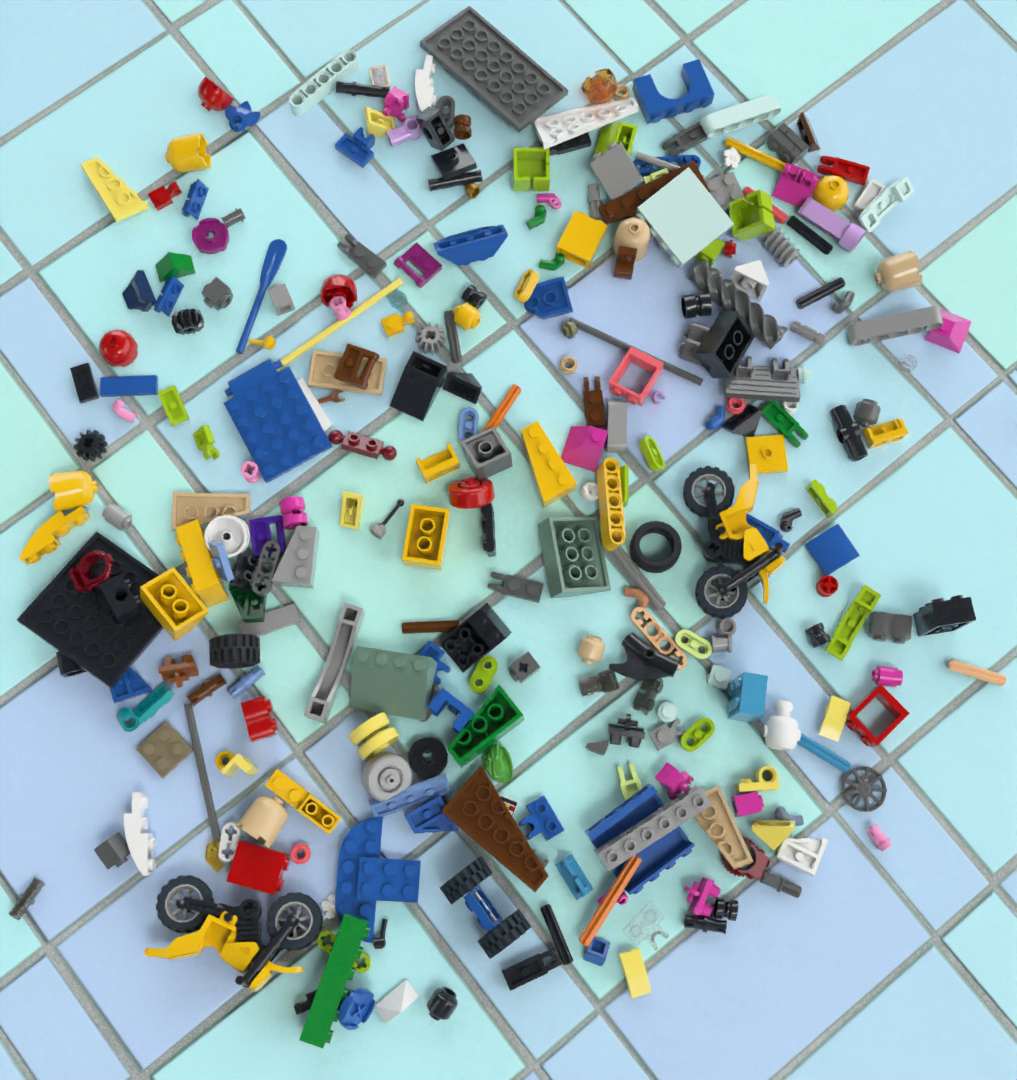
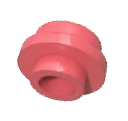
M730 398L726 403V408L731 414L738 415L744 411L745 403L743 399Z
M299 843L291 849L290 857L294 863L304 864L310 859L311 850L306 844ZM299 850L304 851L302 858H299L297 855Z

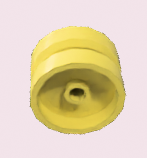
M384 712L367 720L348 736L354 746L363 744L358 749V753L363 761L381 753L400 737L394 727L385 729L389 725L390 720Z

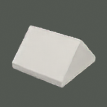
M761 260L736 266L730 279L735 284L736 290L743 291L758 301H761L769 285Z

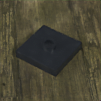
M464 143L431 155L434 165L444 180L477 168L475 160Z

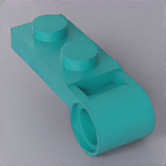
M163 682L134 710L130 707L121 708L116 714V719L124 731L132 732L143 722L152 718L175 694Z

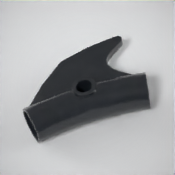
M632 632L621 643L625 649L627 661L621 664H609L610 670L636 681H646L673 677L679 661L656 650Z

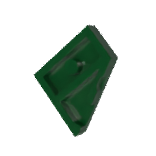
M252 585L249 586V590L245 593L237 586H230L229 591L245 623L264 622L267 595L264 597L257 596L252 590ZM257 585L259 591L263 588L266 589L265 585Z

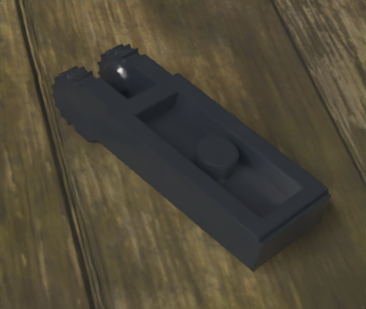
M588 132L549 147L550 156L590 147L592 142Z
M492 503L481 507V513L485 518V521H482V531L486 533V540H483V550L487 551L489 557L496 555L495 520Z
M555 947L541 954L537 953L502 970L510 991L562 965L561 960H555L545 966L542 960L554 955L557 952Z

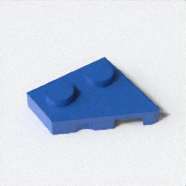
M129 668L112 689L110 688V692L115 704L150 693L152 689L135 671Z

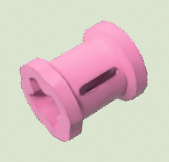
M336 296L331 299L330 307L335 311L337 320L349 318L351 311L346 306L345 298L343 296Z
M248 461L241 467V472L248 482L256 483L260 480L261 473L256 463Z

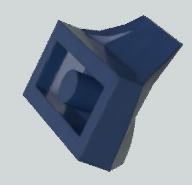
M137 270L122 295L129 310L139 309L143 312H148L157 301L144 270Z

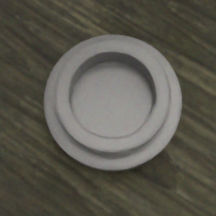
M731 618L721 619L717 623V631L723 637H727V635L732 636L736 632V623Z

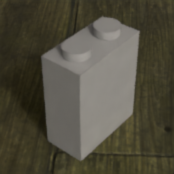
M616 142L612 143L607 147L608 151L602 155L599 152L591 158L593 161L590 163L611 200L620 197L644 180L621 142L618 145Z

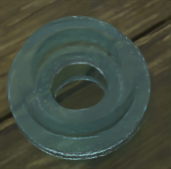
M395 291L390 295L389 302L393 308L402 309L407 305L408 299L405 293ZM397 299H401V300H402V301L399 302V303L395 302Z

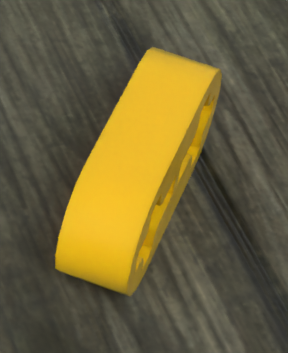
M529 269L523 274L515 290L514 298L521 303L526 302L530 298L538 282L539 275L534 270Z

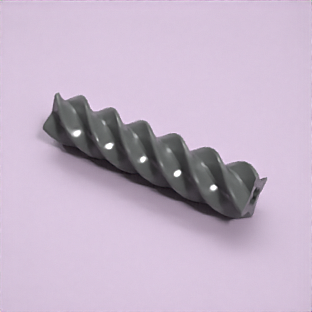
M706 259L693 269V273L688 280L696 283L702 292H709L712 300L718 305L723 306L725 311H738L754 336L759 340L765 341L770 350L781 341L788 328L778 326L775 317L764 314L761 305L750 302L747 293L736 291L735 284L731 280L722 279V274L718 269L709 268Z

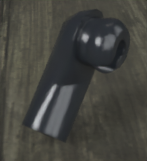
M799 508L782 515L779 525L783 532H790L793 528L791 527L793 520L802 516Z

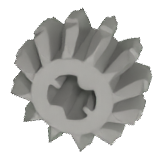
M429 322L428 327L422 325L421 330L416 332L415 342L418 343V349H423L425 354L430 351L433 355L434 350L440 352L441 347L446 345L445 340L447 337L444 334V329L439 328L437 323L431 326Z

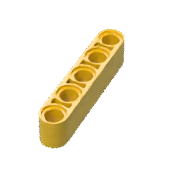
M607 458L596 469L602 544L606 550L614 551L624 543L626 535L619 463L614 458Z

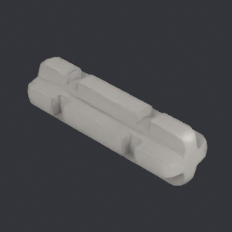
M794 321L790 327L791 331L799 332V335L811 341L813 339L819 345L824 342L826 337L820 332L819 334L816 333V330L806 325L802 326L798 321Z

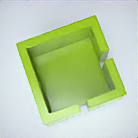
M513 148L514 191H530V188H533V191H549V148Z
M759 189L746 195V199L741 197L729 202L730 219L734 223L732 227V235L745 242L775 230L774 215L770 213L773 211L771 196Z

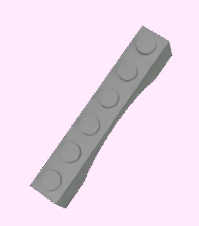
M344 602L330 652L304 714L309 719L324 724L328 720L365 615L363 608Z

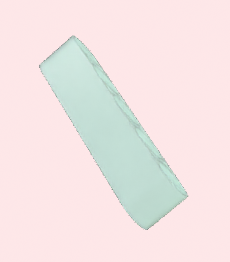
M346 49L293 92L289 97L293 114L296 116L304 115L336 89L337 81L344 82L359 68L357 53L352 49Z
M768 94L708 114L700 120V125L707 137L711 139L773 118L781 112V107L774 95Z

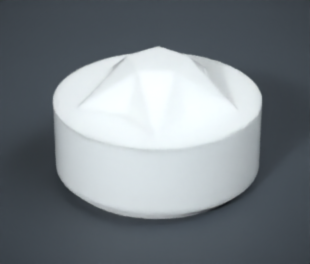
M589 482L582 487L581 495L584 500L594 502L598 499V488L595 483Z

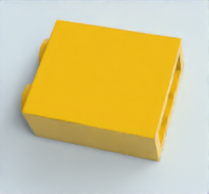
M575 211L557 244L556 254L562 253L565 259L588 269L606 235L608 225L601 220L590 218L583 212Z

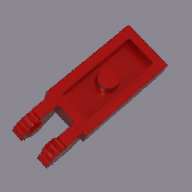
M824 155L820 158V163L823 165H819L817 171L823 175H836L846 181L863 186L866 183L870 170L869 166Z

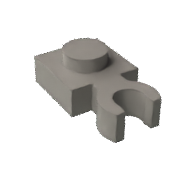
M680 720L675 721L671 728L664 724L648 733L658 751L676 741L674 735L681 736L686 732L685 729L682 731L676 730V725L681 723Z

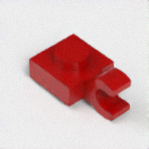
M173 182L167 189L161 186L148 193V196L157 211L172 204L171 198L180 195L182 191L177 183Z

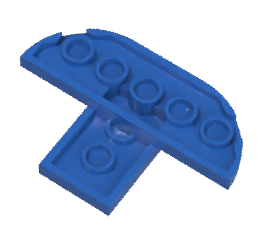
M372 817L355 825L343 839L338 858L335 909L338 919L341 923L346 912L368 920L367 926L371 928L367 939L362 938V941L373 943L376 901L418 903L421 861L380 858L383 817Z

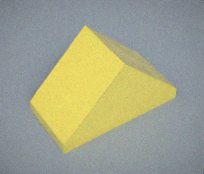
M368 107L364 109L369 135L373 134L374 137L387 136L386 132L395 128L393 117L384 116L383 113Z
M343 492L340 526L359 529L365 505L363 495Z
M754 820L752 831L774 851L794 831L795 821Z

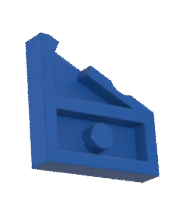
M440 795L404 815L414 834L459 830L456 824L441 812L446 805Z

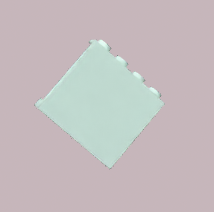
M689 167L637 207L635 212L637 214L636 218L642 219L647 223L650 229V236L652 238L655 237L659 241V247L662 251H667L671 256V262L675 266L678 265L680 269L723 233L728 232L734 225Z

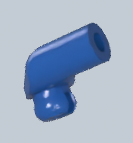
M717 406L715 408V416L705 423L707 430H715L724 424V406Z

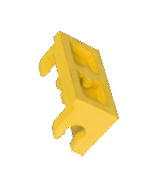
M902 418L861 430L868 449L902 440L909 433Z

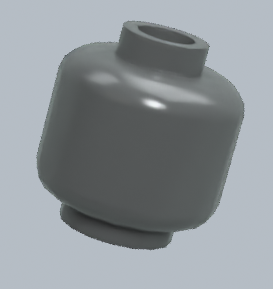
M863 399V401L856 404L853 418L858 422L859 426L867 428L869 425H874L878 422L881 411L880 406L877 405L878 402L871 399Z

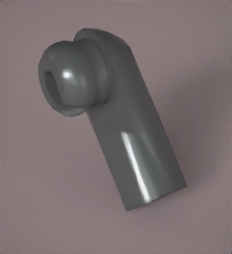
M847 291L842 303L834 302L831 310L836 312V314H841L854 299V292Z

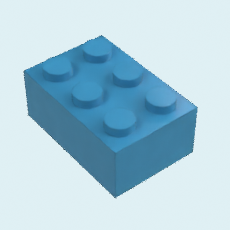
M743 672L733 680V683L730 682L728 694H731V701L727 703L726 707L729 719L752 723L764 716L768 682L767 675Z

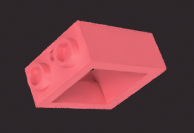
M630 347L609 381L610 392L615 396L626 398L633 405L642 406L663 372L664 363ZM631 363L653 373L640 395L618 384Z

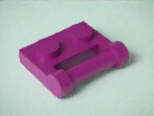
M417 242L394 261V265L397 268H401L411 277L419 288H422L443 269L442 265ZM409 261L424 276L420 277L413 269H411L406 264V262Z

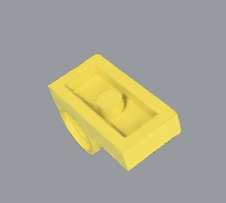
M771 766L759 768L755 773V782H753V779H741V783L735 784L736 793L780 789L777 771ZM763 771L769 772V781H765L762 778Z

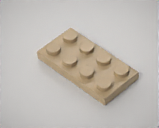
M313 350L307 384L309 388L382 396L387 359L379 358L375 362L367 381V389L363 390L357 386L335 379L334 376L343 356L342 353ZM363 358L356 378L361 379L368 358Z

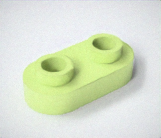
M681 630L675 636V644L696 659L704 660L712 653L711 644L689 630ZM682 637L687 639L686 644L681 642ZM698 648H704V653H699Z

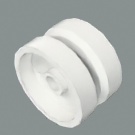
M223 515L210 521L206 527L204 538L209 550L208 542L215 540L222 543L229 558L238 556L247 549L250 544L251 533L250 528L241 518ZM225 533L230 534L231 537L229 540L225 539Z

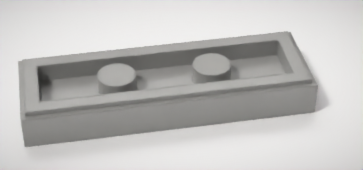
M295 603L266 612L264 622L245 623L243 620L239 621L242 634H251L257 637L301 623Z

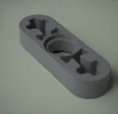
M268 541L263 545L254 575L252 590L259 597H264L271 591L272 578L277 570L281 556V548L275 541ZM272 547H274L276 550V552H273L271 555V559L274 560V562L269 560L270 553L267 551ZM270 564L272 566L271 572L263 573L261 571L262 566ZM261 577L269 578V580L264 579V585L266 589L263 588L261 591H259L257 585L260 586L262 584Z

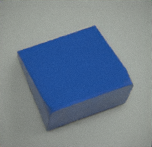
M595 936L590 945L587 946L583 960L603 966L610 942Z

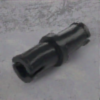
M685 914L684 928L700 929L705 933L712 931L725 934L727 920Z

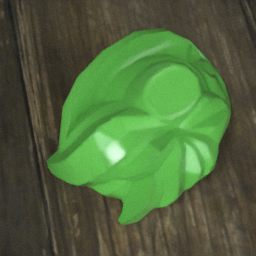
M501 743L493 744L488 752H483V768L498 783L511 781L513 777V764L510 754L506 748L501 746Z

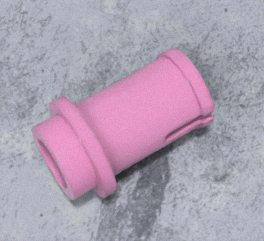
M877 824L866 831L877 844V849L884 851L892 845L890 843L891 839L886 838Z

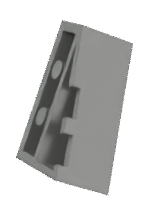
M296 527L272 578L275 586L314 588L319 541L317 527Z

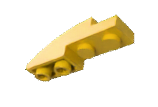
M82 506L68 515L60 510L33 534L21 553V561L27 565L35 564L41 559L40 557L57 550V547L61 545L58 538L69 534L70 530L74 527L85 524L87 519L91 517Z
M276 769L265 783L267 788L329 835L342 819L279 769Z

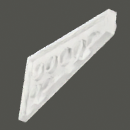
M632 97L540 116L532 124L543 148L547 149L639 112V105L635 98Z

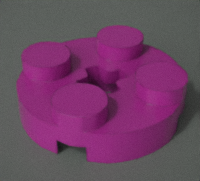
M206 218L201 220L196 228H193L192 240L201 253L216 254L226 250L229 242V232L226 225L218 219ZM209 233H213L215 236L213 239L206 238L209 236Z

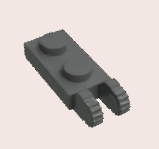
M700 122L674 135L673 138L663 143L662 148L665 151L676 144L677 147L671 150L668 156H678L680 153L693 148L709 138Z
M348 234L345 236V240L353 248L350 250L341 242L337 245L351 261L374 278L387 266L384 260Z
M491 572L490 577L505 582L503 587L490 583L487 586L488 589L501 592L503 595L539 603L544 583Z

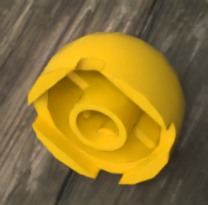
M836 175L825 176L817 182L812 193V199L835 212L836 210H841L846 204L849 197V188L843 178Z

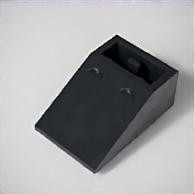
M413 351L404 368L390 407L423 422L447 377V366Z
M485 603L443 638L439 644L464 673L505 640L512 632L489 604Z

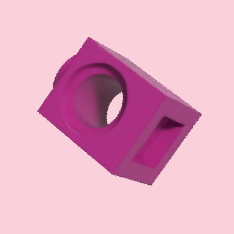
M758 791L731 797L735 817L763 811L764 802L762 796L758 795Z

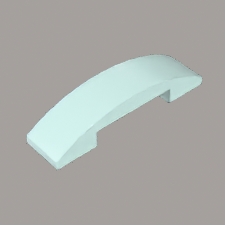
M907 176L899 179L881 192L863 210L859 220L867 234L881 223L880 219L898 202L905 201L915 191Z

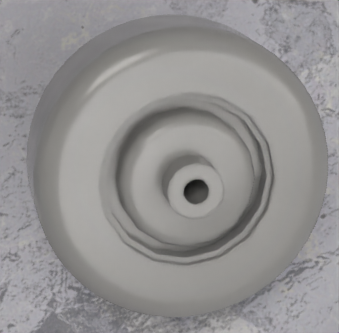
M381 752L374 755L367 761L362 772L364 789L370 796L380 802L386 801L411 786L412 771L405 759L392 752Z

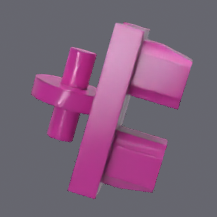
M702 877L700 884L694 881L691 888L685 886L684 890L689 893L686 900L691 902L688 909L689 912L698 916H710L713 907L705 903L708 896L717 899L721 891L718 886L713 884V880Z

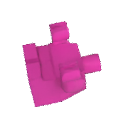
M394 86L384 100L383 115L396 117L399 122L403 123L405 121V114L401 112L409 108V94Z
M666 763L655 776L660 785L667 789V795L671 800L678 797L682 791L684 793L689 792L690 786L687 784H691L690 781L694 780L686 771L680 773L669 763Z

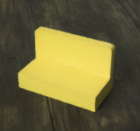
M237 753L221 770V773L232 777L241 768L246 774L254 776L259 770L246 757Z

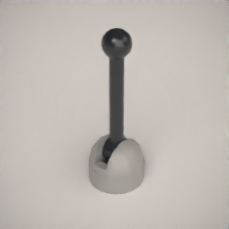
M399 499L397 505L382 523H375L369 529L372 535L378 539L383 538L386 533L385 525L399 507L404 505V500Z

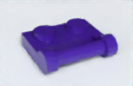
M283 515L249 520L253 557L260 558L263 545L268 541H272L270 524H276L278 544L281 548V555H284L287 546L282 522ZM273 547L267 550L270 553V556L273 552H276L275 548Z

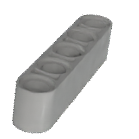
M930 306L850 324L847 329L850 344L852 346H859L938 329L943 326L940 307Z

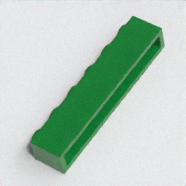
M346 912L344 913L303 1027L300 1041L320 1048H324L325 1042L330 1043L334 1032L330 1028L333 1021H338L340 1000H345L349 990L345 988L348 980L352 981L356 970L352 966L355 959H360L363 947L360 946L362 938L367 939L371 928L367 926L368 920Z

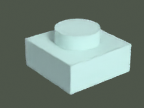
M713 664L707 684L726 690L732 670Z

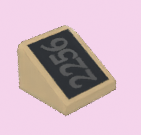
M386 65L369 68L372 85L390 87Z

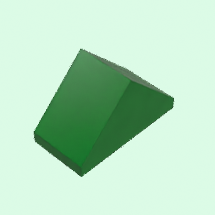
M168 252L155 265L160 283L165 282L169 277L172 278V276L180 278L196 273L190 255Z

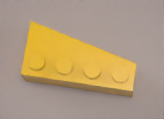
M538 421L522 429L521 440L529 460L542 506L545 508L576 490L577 483Z
M198 519L176 527L178 535L175 536L178 546H182L183 551L180 554L184 563L187 562L188 567L185 570L188 577L193 580V583L190 585L194 593L199 595L207 608L229 600L227 592L221 586L224 585L223 580L219 578L217 569L212 564L211 559L213 557L206 546L205 532Z

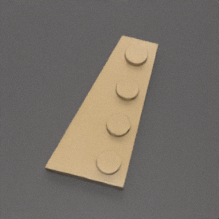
M173 492L171 530L175 531L176 527L197 519L203 525L223 515L237 517L249 515L251 495Z
M720 786L705 791L712 805L694 816L695 820L734 870L752 863L753 859Z

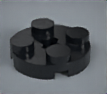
M436 738L419 739L413 743L409 750L408 761L410 767L421 777L433 778L441 774L447 766V750L444 744ZM431 752L433 754V761L425 763L423 754Z

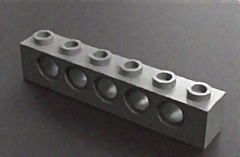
M695 785L690 788L689 792L679 795L595 849L594 852L607 871H611L712 804L702 787Z

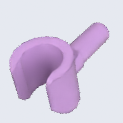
M642 385L640 387V390L643 391L645 387ZM650 391L648 394L656 405L661 403L656 399V396H659L661 399L665 398L662 392L654 393Z

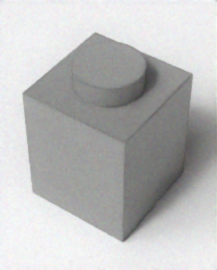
M285 283L276 284L271 289H268L278 316L295 310Z

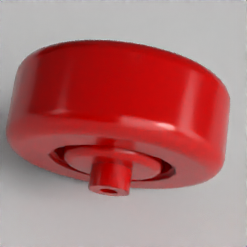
M476 477L458 480L448 487L449 502L453 507L459 509H474L485 506L495 498L493 482L487 478L477 479Z

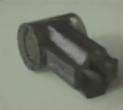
M606 670L598 673V675L578 680L582 697L599 692L607 693L620 688L616 673L612 670Z

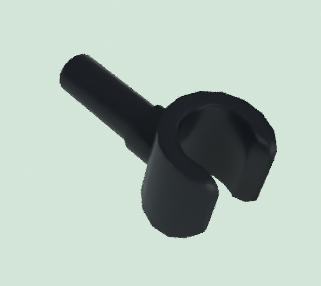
M387 919L382 921L380 937L373 938L375 949H382L386 945L385 931Z

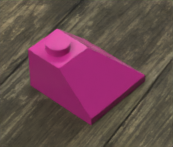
M940 309L943 326L938 329L929 330L925 340L960 353L972 321Z
M571 426L561 455L562 461L596 472L608 431L593 426Z

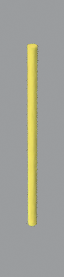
M400 278L396 279L353 309L349 318L337 320L281 359L283 367L401 286L403 281Z

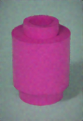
M877 666L876 669H873L871 677L875 685L881 684L882 686L896 687L902 684L903 672L895 667Z

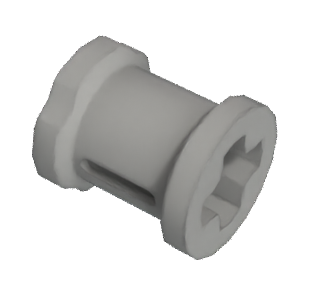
M727 635V637L710 636L712 653H715V651L732 652L731 635Z

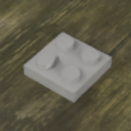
M734 172L705 181L710 194L724 212L729 211V202L741 197L745 198Z

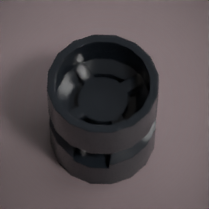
M709 292L698 293L696 297L693 294L682 295L681 307L684 319L696 318L697 314L700 317L711 316L712 302Z

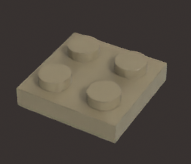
M167 721L136 749L162 778L169 775L194 751Z

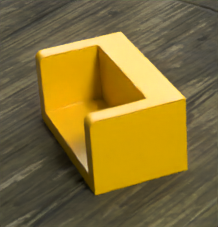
M450 443L447 444V449L422 461L420 458L416 459V464L426 483L460 468V462Z

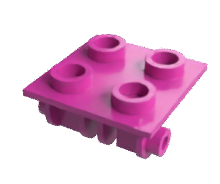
M787 162L772 196L801 208L806 199L811 197L820 175Z

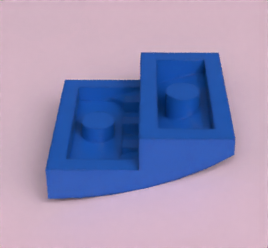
M839 524L805 544L826 576L860 556Z

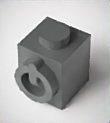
M217 277L211 283L206 284L201 292L204 297V303L218 311L226 308L233 299L231 289Z

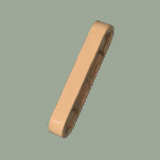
M642 607L635 608L630 615V619L635 627L661 653L668 655L675 649L676 652L673 655L676 658H682V665L678 664L677 670L684 668L687 663L686 655L646 609ZM636 612L644 614L642 618L645 622L647 620L650 621L644 628L641 627L644 624L643 621L635 619ZM654 626L657 629V635H648L647 628ZM667 641L670 644V649L668 651L661 650L660 642Z

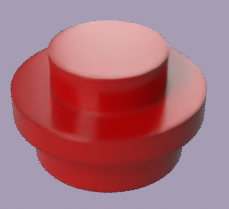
M733 240L725 242L724 256H729V258H732V255H736L737 244H734Z

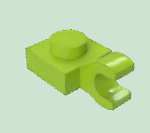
M203 425L193 433L199 451H203L205 460L211 457L216 460L220 454L212 446L215 440L209 425Z

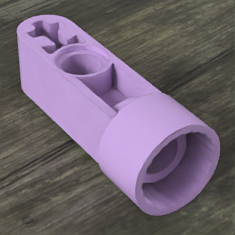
M809 197L797 212L801 218L838 241V245L851 253L866 233V230L855 223H849Z

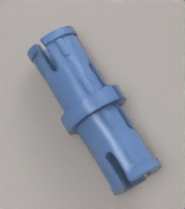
M257 664L248 674L242 675L240 680L228 689L227 692L236 700L248 688L251 689L252 685L265 675V672Z

